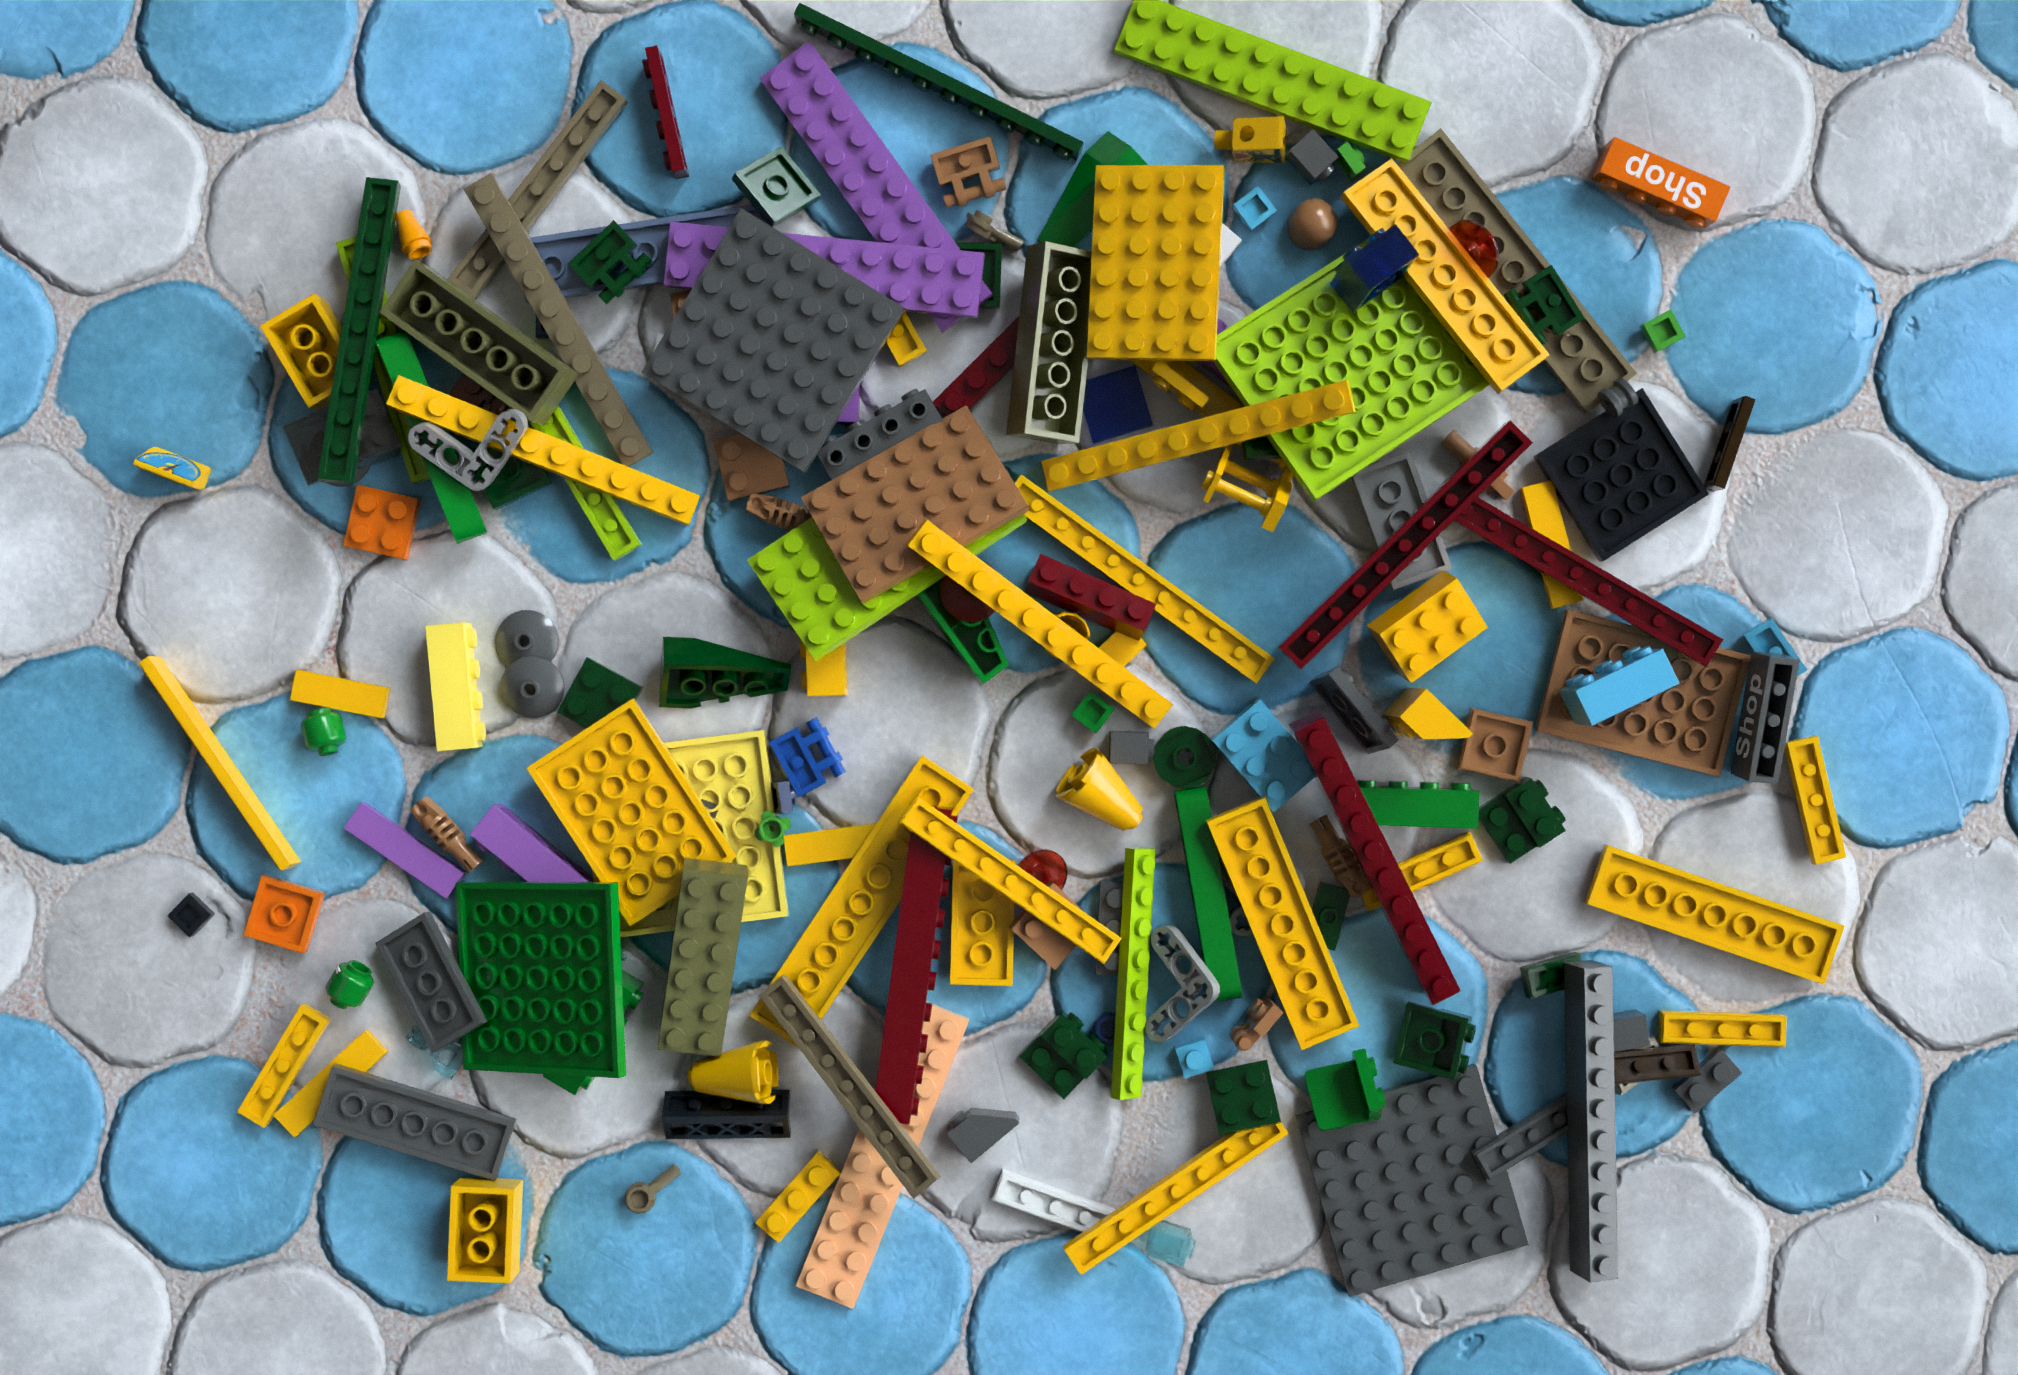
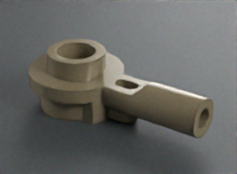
M976 210L974 214L967 213L966 227L994 242L998 240L1017 252L1020 250L1024 241L1009 232H1002L991 225L993 220L991 217L979 210Z
M673 1164L650 1183L636 1182L632 1184L625 1193L627 1208L637 1214L650 1211L655 1204L656 1193L682 1174L678 1166Z

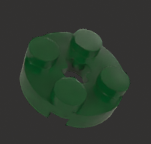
M1188 726L1171 728L1160 737L1154 746V767L1158 775L1172 786L1184 789L1197 787L1209 778L1216 762L1214 744L1205 733L1197 728ZM1182 748L1186 752L1191 751L1193 753V757L1189 759L1190 764L1188 766H1185L1183 762L1177 763L1176 757L1179 756V750Z

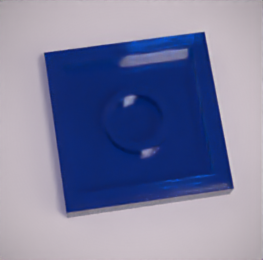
M1135 365L1086 380L1083 413L1093 444L1153 426Z

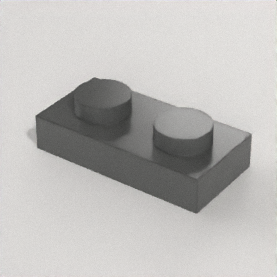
M1718 1047L1699 1063L1700 1076L1681 1078L1671 1087L1693 1113H1697L1742 1074L1726 1053Z

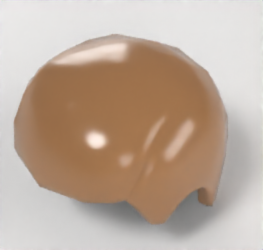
M1318 198L1307 199L1299 204L1289 216L1287 221L1288 235L1292 242L1303 250H1318L1334 236L1337 231L1338 217L1332 206L1324 200Z

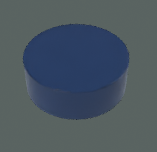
M1113 1012L1100 1014L1093 1025L1094 1034L1106 1045L1114 1044L1116 1014Z

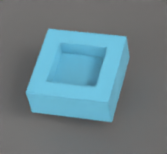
M1259 186L1255 187L1232 206L1250 232L1277 212Z
M1204 1037L1174 1047L1185 1079L1214 1069Z

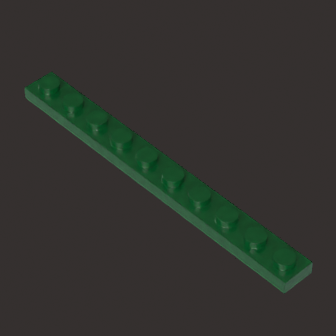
M799 3L794 12L796 22L799 24L798 28L810 36H815L817 33L827 38V43L839 50H843L846 47L856 52L855 56L861 61L872 64L874 61L884 66L883 70L894 77L900 78L903 75L911 79L912 85L926 92L931 89L939 93V97L951 105H956L958 102L968 107V112L980 119L988 117L996 121V125L1000 129L1009 133H1013L1015 130L1025 135L1024 139L1030 144L1041 147L1043 144L1053 149L1052 153L1063 160L1069 161L1072 158L1077 161L1083 150V141L804 4Z
M366 177L317 477L320 482L354 485L381 315L379 312L382 308L401 189L398 180Z

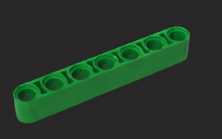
M406 331L376 340L393 386L398 375L429 387ZM405 414L411 429L415 425L424 422ZM427 431L419 433L422 436L420 441L423 444L428 441L431 442L428 439L429 433ZM440 441L439 443L434 444V445H436L437 447H436L435 449H433V452L436 453V450H437L442 444H444V442H443V441ZM446 448L444 451L445 460L452 465L458 464L459 460L453 448ZM422 456L456 543L459 544L486 534L487 530L471 490Z
M1205 786L1174 791L1202 959L1220 986L1219 996L1213 1003L1242 998V988L1218 850L1206 823L1207 819L1212 818L1207 790Z

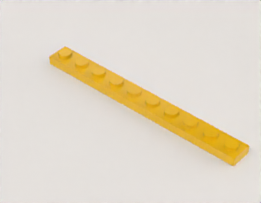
M398 375L386 402L388 408L424 422H431L441 429L479 444L499 416ZM505 419L508 422V427L505 432L500 434L505 438L509 432L518 429L515 426V421ZM530 427L527 428L526 433L510 455L686 526H689L700 499L698 494ZM493 441L488 443L487 447L503 453L502 446L499 443Z
M1344 380L1042 460L1041 463L1048 491H1054L1352 414L1356 411L1349 381Z
M1022 474L1019 476L1015 485L1029 506V511L1024 513L1026 518L1128 592L1155 603L1154 611L1255 684L1258 683L1275 659Z
M926 518L906 543L907 546L1153 729L1157 727L1173 704Z

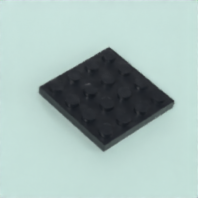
M1643 388L1636 391L1638 403L1632 407L1627 406L1624 408L1623 414L1617 418L1610 416L1604 411L1533 456L1547 480H1550L1553 484L1556 494L1599 562L1605 561L1709 495Z

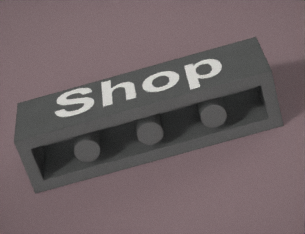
M1751 651L1731 774L1748 782L1778 784L1799 659L1780 653Z

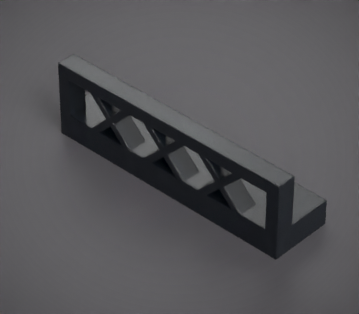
M772 1090L770 1096H776L771 1104H758L696 1091H665L661 1116L666 1139L790 1138V1090ZM737 1123H746V1124L749 1125V1126H748V1127H739V1126H737L736 1124H737ZM782 1123V1126L771 1127L767 1124ZM672 1124H683L687 1127L673 1128ZM705 1124H715L718 1127H707Z

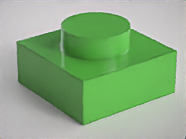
M1347 141L1335 151V154L1338 156L1336 162L1350 182L1361 175L1366 166L1364 165V156L1357 147H1351Z
M1671 309L1640 325L1654 353L1686 337Z

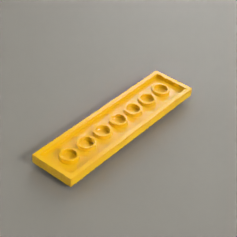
M1392 158L1343 192L1341 199L1497 394L1549 356V353Z
M1259 797L1207 819L1208 828L1300 1049L1304 1050L1359 1027L1266 798Z
M1604 844L1584 902L1588 905L1825 985L1845 927L1844 925Z

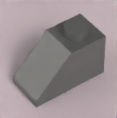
M971 1108L964 1113L961 1110L949 1120L950 1126L947 1130V1136L968 1161L972 1163L1019 1124V1116L1014 1111Z

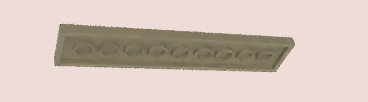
M1440 128L1413 150L1408 164L1399 161L1397 165L1501 295L1504 297L1505 293L1515 288L1520 298H1523L1528 293L1522 283L1550 266V264ZM1561 279L1585 319L1554 337L1549 327L1543 329L1541 332L1548 342L1542 346L1549 353V356L1542 362L1581 411L1587 414L1600 404L1597 397L1598 392L1604 388L1609 389L1612 387L1613 382L1619 377L1628 381L1637 373ZM1534 303L1526 307L1536 323L1543 319Z

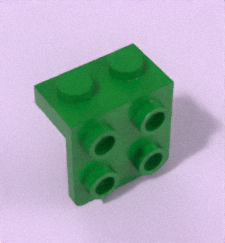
M1365 1048L1354 1050L1351 1061L1310 1069L1305 1072V1082L1317 1127L1320 1131H1329L1381 1119L1382 1107L1386 1106L1385 1096L1382 1087L1376 1088L1373 1078L1377 1076L1376 1064L1373 1057H1367Z

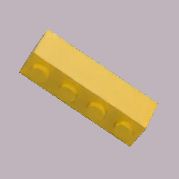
M800 640L801 659H806V671H801L802 690H807V696L848 695L846 642L816 662Z

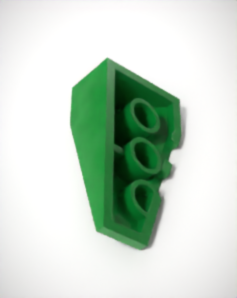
M1107 131L1084 153L1037 241L1039 243L1047 241L1076 248L1093 232L1096 165L1148 164L1129 144Z

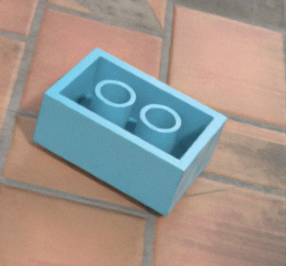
M1637 646L1622 653L1624 658L1614 662L1608 660L1594 667L1595 672L1585 676L1579 674L1566 680L1567 686L1558 691L1574 724L1593 726L1680 684L1664 650L1651 649L1650 646L1643 648Z
M1255 699L1210 738L1214 746L1258 797L1266 798L1272 812L1278 810L1315 778L1297 741L1261 699Z

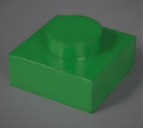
M1089 690L1071 715L1096 734L1115 709Z

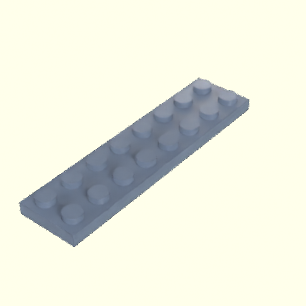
M745 205L618 224L638 245L629 254L634 261L643 252L652 260L644 269L645 273L639 279L635 277L623 290L664 284L670 222L730 227L741 208L766 223V221L753 205ZM607 226L530 237L565 299L599 294L607 287L600 281L591 289L568 265ZM621 261L608 274L614 280L627 266Z

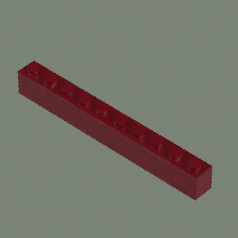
M1511 420L1504 423L1327 596L1277 648L1298 669L1302 670L1533 442Z
M1315 710L1290 723L1289 726L1423 993L1431 1004L1435 1005L1461 992L1325 717L1318 710Z
M931 805L957 823L958 816L952 815L953 808ZM910 831L875 1090L901 1124H910L911 1115L917 1116L920 1097L914 1096L915 1084H922L924 1070L923 1065H918L919 1054L926 1053L928 1034H922L924 1022H930L932 1003H927L928 990L934 991L937 972H932L931 966L932 959H939L941 941L935 940L937 928L943 929L945 910L939 909L941 897H947L949 878H943L945 865L951 866L952 864L950 857L912 831Z

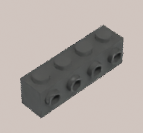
M917 388L913 389L901 397L903 402L894 407L887 404L874 412L875 418L866 423L861 419L846 428L848 433L838 439L836 435L828 437L817 455L831 480L924 428L943 422L927 391L924 389L919 392Z

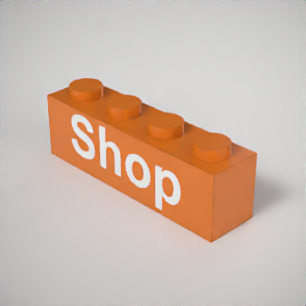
M1614 137L1605 145L1591 177L1592 180L1599 182L1598 186L1604 190L1622 192L1634 203L1650 204L1656 207L1658 213L1665 216H1678L1685 219V224L1697 229L1707 228L1716 222L1731 186L1617 137Z

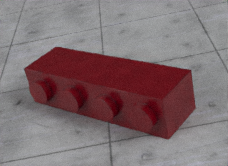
M1043 554L1039 555L1024 590L1027 594L1071 613H1076L1080 617L1138 641L1144 634L1156 606L1155 603Z

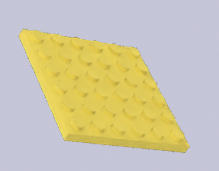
M765 730L664 742L663 744L699 799L717 804L713 809L705 808L709 814L718 810L716 818H713V820L737 855L735 859L728 863L747 865L748 880L741 922L788 916L789 911L780 846L775 847L772 842L758 840L755 837V830L759 828L762 822V813L772 811L776 816ZM771 826L770 830L774 832L776 830V827ZM592 869L594 882H600ZM678 896L632 926H629L619 911L620 938L674 931Z

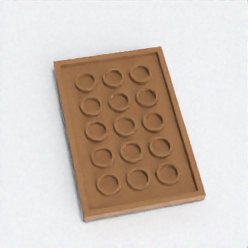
M967 406L942 418L943 422L924 428L801 497L862 604L933 565L906 545L925 518L965 547L1029 511L1028 504Z
M1567 609L1564 612L1534 731L1720 777L1751 655L1718 648L1708 666L1705 667L1635 626ZM1637 646L1641 648L1650 646L1651 649L1664 650L1680 684L1593 726L1574 724L1558 691L1567 686L1566 680L1579 674L1584 676L1595 672L1594 667L1608 660H1612V662L1624 658L1622 653Z

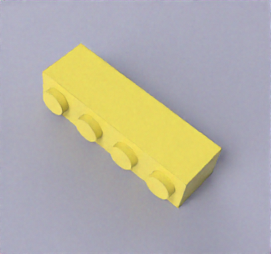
M465 622L425 626L437 751L483 747L482 741L486 739V728L484 722H480L479 710L483 708V697L481 691H477L476 678L480 677V665L478 660L474 659L473 647L477 646L476 630L472 628L471 623Z

